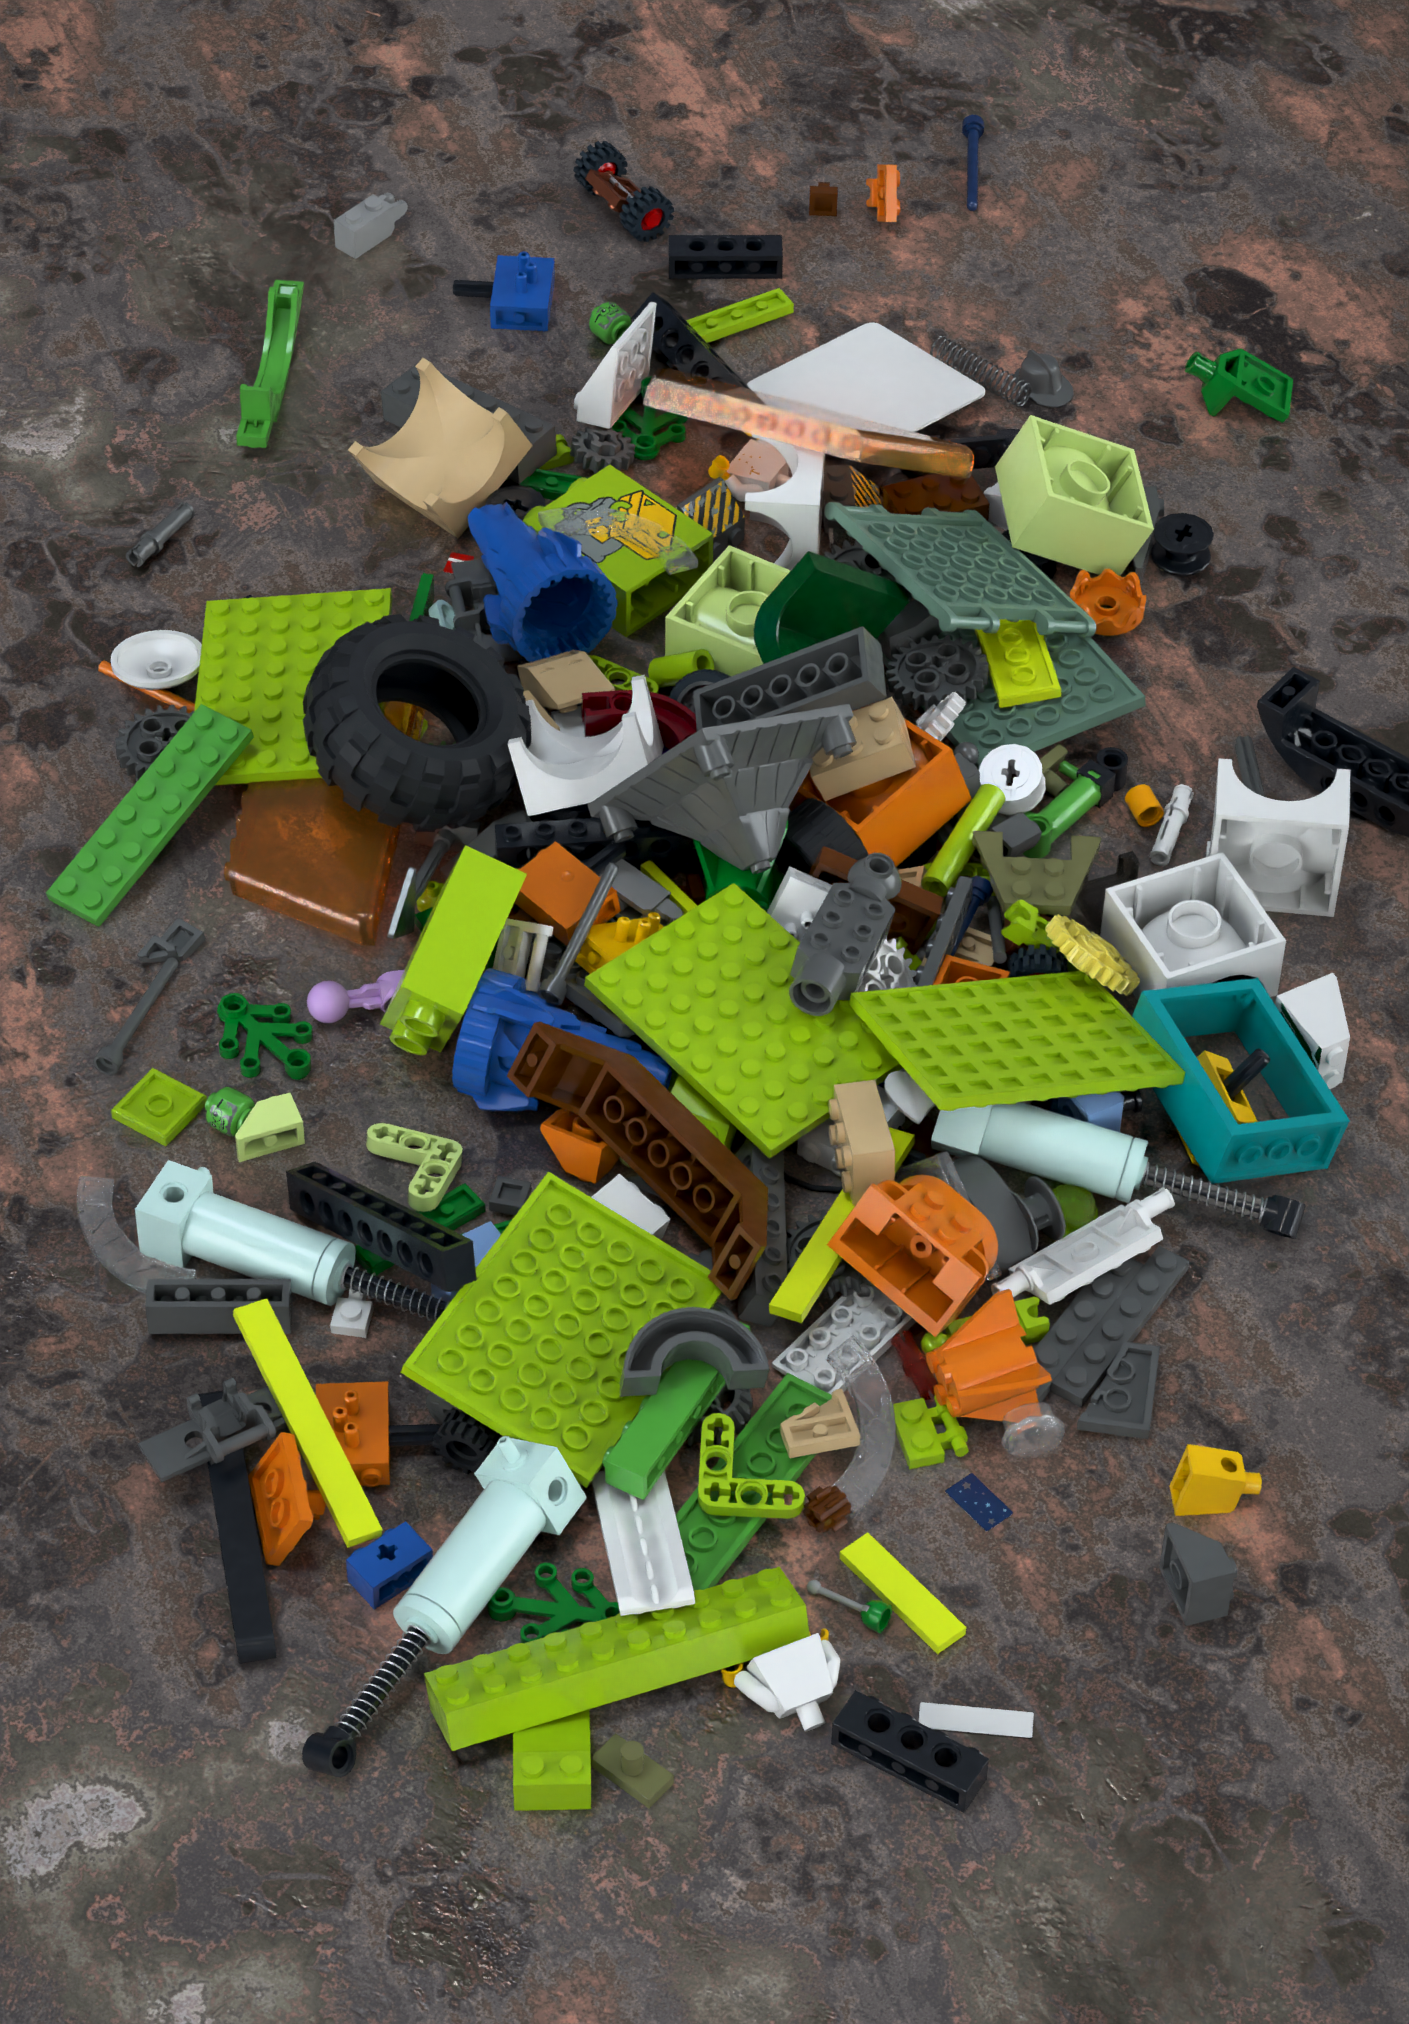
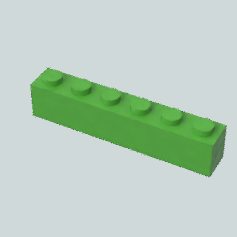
M742 1323L745 1327H747L750 1330L749 1325ZM686 1359L674 1362L669 1371H663L657 1393L645 1396L640 1405L638 1415L633 1421L629 1420L625 1424L618 1443L615 1447L610 1446L607 1449L602 1461V1465L605 1467V1483L642 1500L646 1498L725 1385L724 1377L715 1367L704 1361Z

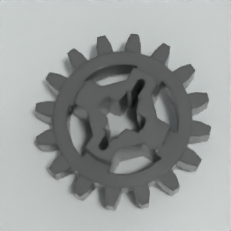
M599 426L596 429L585 427V432L578 430L576 436L572 437L570 456L575 457V463H583V469L589 468L593 470V473H597L608 465H612L619 471L621 469L628 470L629 465L633 464L635 444H630V437L623 438V432L621 431L616 432L612 428L602 430Z

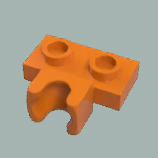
M877 164V178L866 179V185L870 188V198L866 200V206L877 207V221L897 222V216L900 213V201L897 199L900 172L897 170V165Z

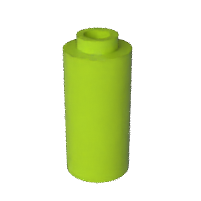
M705 649L657 657L650 662L648 674L651 680L657 682L659 688L676 686L675 684L689 673L702 669L714 670V660Z

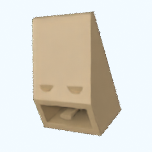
M571 650L517 666L524 691L529 690L542 707H548V710L558 709L559 713L578 709L577 704L581 703L582 693L615 691L614 686L584 651Z

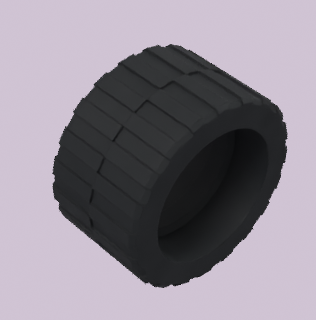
M808 798L789 813L787 819L788 830L775 862L784 875L789 866L808 874L823 846L856 860L867 857L868 853L860 838L841 815L823 801Z

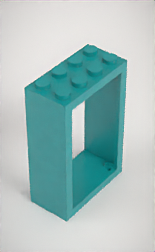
M1258 978L1142 991L1132 1017L1185 1071L1183 1084L1169 1085L1166 1088L1152 1087L1207 1179L1211 1181V1184L1327 1169L1350 1120ZM1234 1031L1249 1055L1258 1048L1262 1049L1269 1055L1270 1062L1261 1071V1074L1289 1118L1238 1124L1184 1037Z

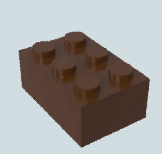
M967 466L883 486L882 506L892 514L921 515L924 508L930 507L946 512L976 510L987 521L989 519L990 503Z

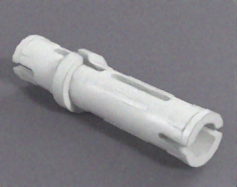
M1177 785L1174 788L1170 803L1164 808V820L1149 856L1156 865L1164 866L1169 863L1181 826L1188 819V807L1194 792L1187 785Z

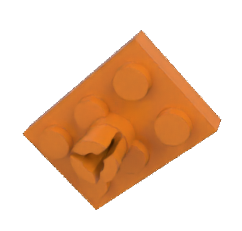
M285 1432L279 1434L248 1475L265 1562L268 1565L280 1566L286 1556L293 1551L303 1534L310 1529L313 1520H319L320 1515L323 1516L326 1508V1503L320 1491L307 1489V1483L304 1480L300 1463L301 1455L297 1449L295 1435Z

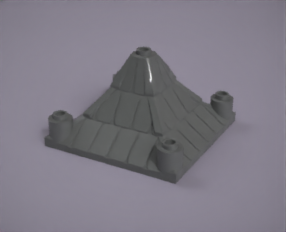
M850 704L702 728L587 805L591 817L600 819L606 838L609 840L614 839L615 843H621L634 837L633 832L638 829L635 820H649L652 825L701 841L704 847L742 871L751 870L752 874L764 872L771 868L770 862L777 857L789 815L788 807L814 762L812 758L822 748L826 755H833L834 759L845 757L853 752L852 747L857 742L849 721L854 714Z

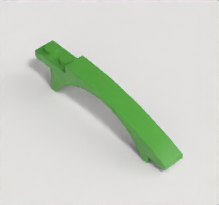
M275 280L274 286L269 288L265 338L258 375L253 387L247 386V384H241L240 386L241 421L236 435L237 446H248L250 448L267 447L273 422H277L286 388L301 310L304 282Z

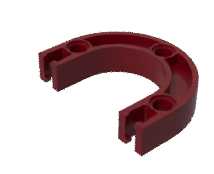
M615 690L582 693L581 719L584 722L585 737L603 734L617 726L622 721V715L627 714L631 707L633 691ZM649 692L663 745L666 748L672 749L697 732L694 712L672 698Z

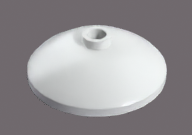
M172 630L143 632L131 636L118 644L111 654V668L116 677L136 688L148 690L172 688L189 681L199 672L202 644L193 636L183 632Z

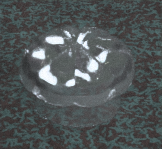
M1043 1402L1017 1407L1008 1412L1002 1420L1005 1428L1002 1446L1007 1453L1018 1459L1040 1458L1046 1453L1052 1452L1060 1445L1065 1435L1064 1423L1053 1415L1051 1406Z

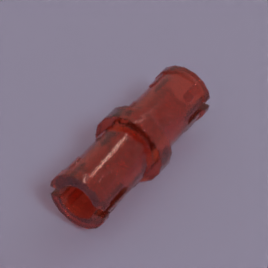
M902 1331L905 1338L904 1342L898 1333L892 1338L891 1344L895 1347L903 1362L902 1369L905 1375L911 1377L920 1393V1397L924 1398V1400H930L931 1397L928 1391L930 1389L934 1397V1385H937L938 1382L928 1367L926 1354L921 1353L911 1331Z

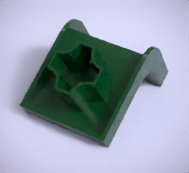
M808 551L762 603L754 623V642L763 664L862 626L877 640L884 629L905 608L909 600L903 586L894 581Z

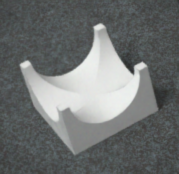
M753 420L752 437L765 440L773 445L786 460L792 477L777 488L763 492L746 493L745 510L750 511V520L773 525L790 538L785 550L774 564L792 570L808 551L819 555L823 509L826 424Z
M645 675L632 677V704L628 713L622 715V721L613 729L597 736L577 737L565 734L545 721L537 710L534 700L526 701L531 717V745L527 749L522 737L509 739L508 747L528 816L591 803L662 755L664 745Z
M1219 758L1211 841H1207L1206 857L1223 852L1265 911L1334 917L1349 830L1350 770L1337 769L1336 777L1330 787L1315 797L1299 801H1280L1251 791L1236 776L1232 766V759Z

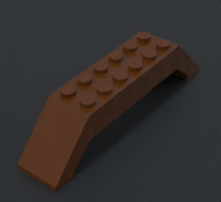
M535 1022L507 1077L528 1098L536 1097L578 1114L712 1248L713 1268L708 1278L730 1300L736 1299L767 1246L768 1187L634 1056L543 1022Z

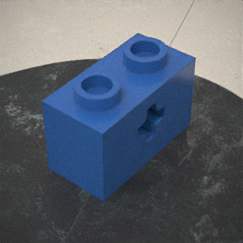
M405 1521L396 1528L386 1530L379 1539L368 1546L358 1548L346 1559L347 1581L375 1610L414 1583L433 1558V1549Z

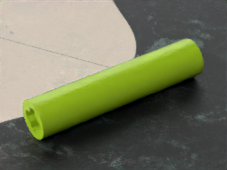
M992 784L980 786L921 880L923 889L941 897H945L948 894L950 887L953 886L976 849L972 844L973 831H987L1005 803L1006 797L997 786Z

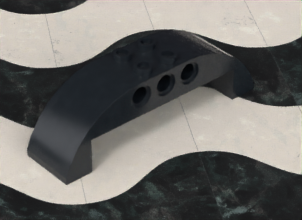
M1293 667L1257 703L1260 719L1277 752L1301 779L1320 793L1324 792L1333 783L1337 769L1350 770V810L1394 833L1409 837V758L1316 709L1320 681Z

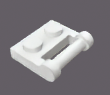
M507 919L499 935L493 969L524 978L532 936L535 934L525 984L526 990L537 992L541 985L540 978L548 937H552L554 927Z

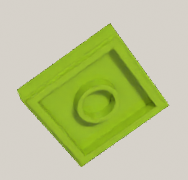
M152 1068L111 1110V1116L116 1121L167 1146L205 1107L207 1096Z

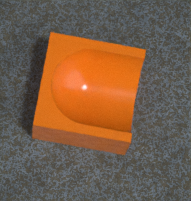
M906 719V726L916 764L915 768L827 801L824 800L811 778L809 769L789 805L790 811H793L808 798L823 801L841 815L862 841L868 855L872 853L886 854L893 860L895 867L972 800L952 749Z

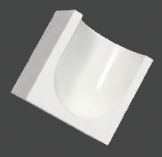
M1223 852L1105 890L1100 937L1111 943L1121 956L1125 958V962L1132 966V970L1138 973L1137 976L1140 978V983L1133 991L1137 1000H1139L1142 991L1208 984L1234 975H1249L1252 979L1258 978L1270 997L1278 994L1286 940Z

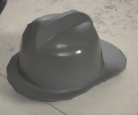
M1033 349L1029 350L1027 357L1023 360L1021 367L1015 372L1014 377L1018 376L1020 380L1023 379L1025 383L1029 382L1031 384L1032 392L1030 399L1038 405L1050 408L1061 407L1069 403L1073 397V387L1062 375L1057 360L1049 354L1037 353ZM1022 381L1019 383L1020 388L1023 386ZM1026 385L1025 388H1024V390H1023L1026 394H1027L1029 385Z

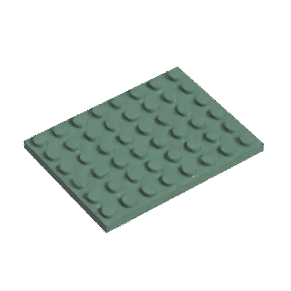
M956 629L954 632L942 631L937 636L939 640H943L946 635H949L950 641H955L957 638L962 637V644L971 641L973 648L980 647L975 629ZM1078 633L1043 635L1061 687V697L999 708L990 677L988 676V684L984 685V692H976V700L966 698L967 705L963 707L964 709L953 721L955 725L947 733L946 737L955 747L962 742H971L978 748L979 758L974 765L979 771L983 759L990 751L1002 745L1017 744L1028 747L1035 752L1146 706L1145 695L1091 637H1082ZM882 653L883 663L888 668L887 664L891 661Z

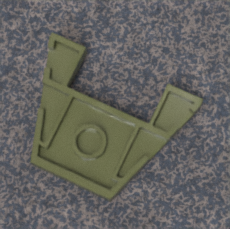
M973 831L972 844L979 851L981 864L989 873L991 878L990 884L1003 912L1013 903L1022 899L1037 908L1038 914L1069 916L1082 890L1086 875L1089 874L1092 868L1093 860L1100 850L1101 837L1071 835L1070 860H1060L1057 858L1003 857V832Z

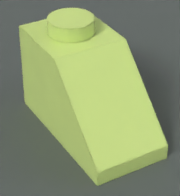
M291 1093L272 1096L256 1103L235 1135L239 1162L305 1144L303 1120Z

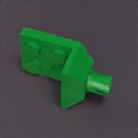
M1240 348L1223 353L1215 361L1209 360L1196 351L1187 361L1185 372L1202 381L1201 393L1209 415L1215 417L1229 400L1236 396L1242 402L1252 405L1266 416L1274 418L1281 423L1289 417L1293 378Z

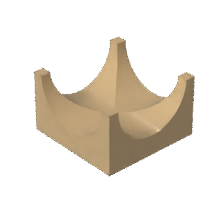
M422 358L415 366L420 376L418 400L404 426L392 438L380 445L364 447L355 441L348 451L376 484L456 538H459L469 526L467 518L469 513L475 507L479 509L486 505L489 496L499 489L533 445L506 411L498 407L493 414L481 407L449 382L431 362Z

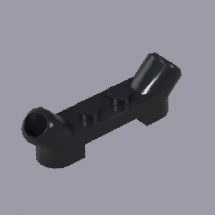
M1002 429L998 430L996 435L944 440L940 439V435L925 436L919 438L912 448L899 453L898 466L902 475L908 479H914L927 473L944 472L965 466L969 470L993 468L1020 430Z

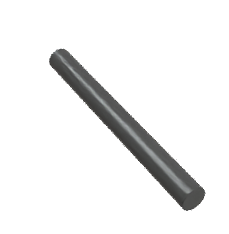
M991 896L987 902L993 959L996 963L1000 964L1004 963L1007 959L1005 940L1001 934L1003 929L1002 916L997 897Z

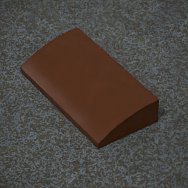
M823 846L808 875L831 885L833 883H849L847 878L849 869L858 860ZM901 879L900 892L894 898L888 900L895 908V912L888 931L887 941L902 937L908 944L906 948L914 955L940 916L944 897Z

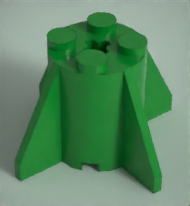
M788 820L786 823V828L782 838V842L788 830ZM693 839L705 878L701 880L706 895L705 901L735 883L763 910L768 911L784 878V875L774 869L775 860L770 862V869L758 874H752L751 870H740L704 847L701 841Z

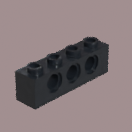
M669 235V279H782V235Z
M855 1690L832 1723V1745L963 1813L966 1812L987 1780L989 1758L985 1757L979 1750L973 1747H966L950 1739L944 1732L933 1730L917 1722L907 1713L897 1712L884 1705L874 1696H866ZM874 1730H880V1731H883V1732L878 1733V1732H874ZM907 1747H913V1748H916V1749H915V1750H910V1749H907ZM941 1764H946V1765H949L950 1767H943V1766H940V1765H941Z

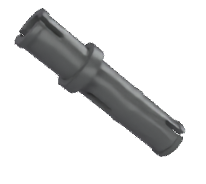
M184 502L179 503L151 531L144 532L140 537V541L126 552L128 562L132 566L137 565V567H140L152 554L159 553L163 549V544L195 516L192 506L188 503L184 505Z

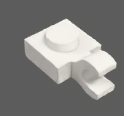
M349 1289L348 1298H337L330 1324L331 1333L366 1338L373 1314L372 1301H366L367 1295L360 1296L359 1292L352 1293L351 1289Z

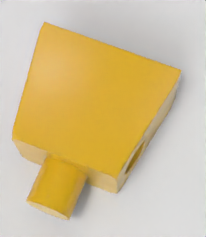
M1187 1444L1169 1486L1175 1516L1231 1513L1235 1510L1242 1494H1260L1262 1487L1260 1473L1245 1472L1242 1455L1238 1452Z

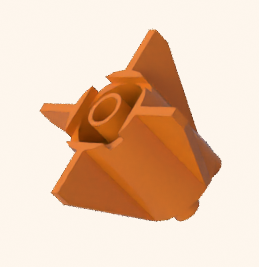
M1010 1289L995 1293L942 1346L926 1353L928 1367L933 1374L935 1373L938 1384L934 1385L937 1401L940 1406L947 1405L948 1411L953 1418L956 1416L1027 1425L1043 1420L1036 1389L1039 1388V1385L1052 1381L1051 1374L1037 1362L1032 1345L1026 1347L1020 1338L1027 1334L1019 1324Z

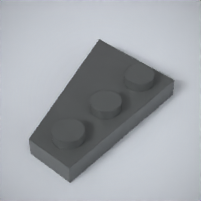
M1124 1341L1108 1368L1105 1379L1099 1389L1095 1390L1086 1411L1078 1419L1077 1430L1149 1439L1160 1346Z

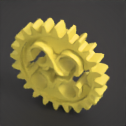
M1058 914L1045 927V931L1048 933L1047 936L1053 940L1052 943L1060 948L1059 951L1066 956L1067 960L1092 979L1096 978L1101 985L1110 988L1113 992L1116 990L1119 994H1125L1126 996L1130 995L1139 985L1140 978L1137 976L1138 973L1132 970L1130 964L1125 962V958L1121 956L1119 951L1098 934H1095L1093 931L1090 932L1084 925Z

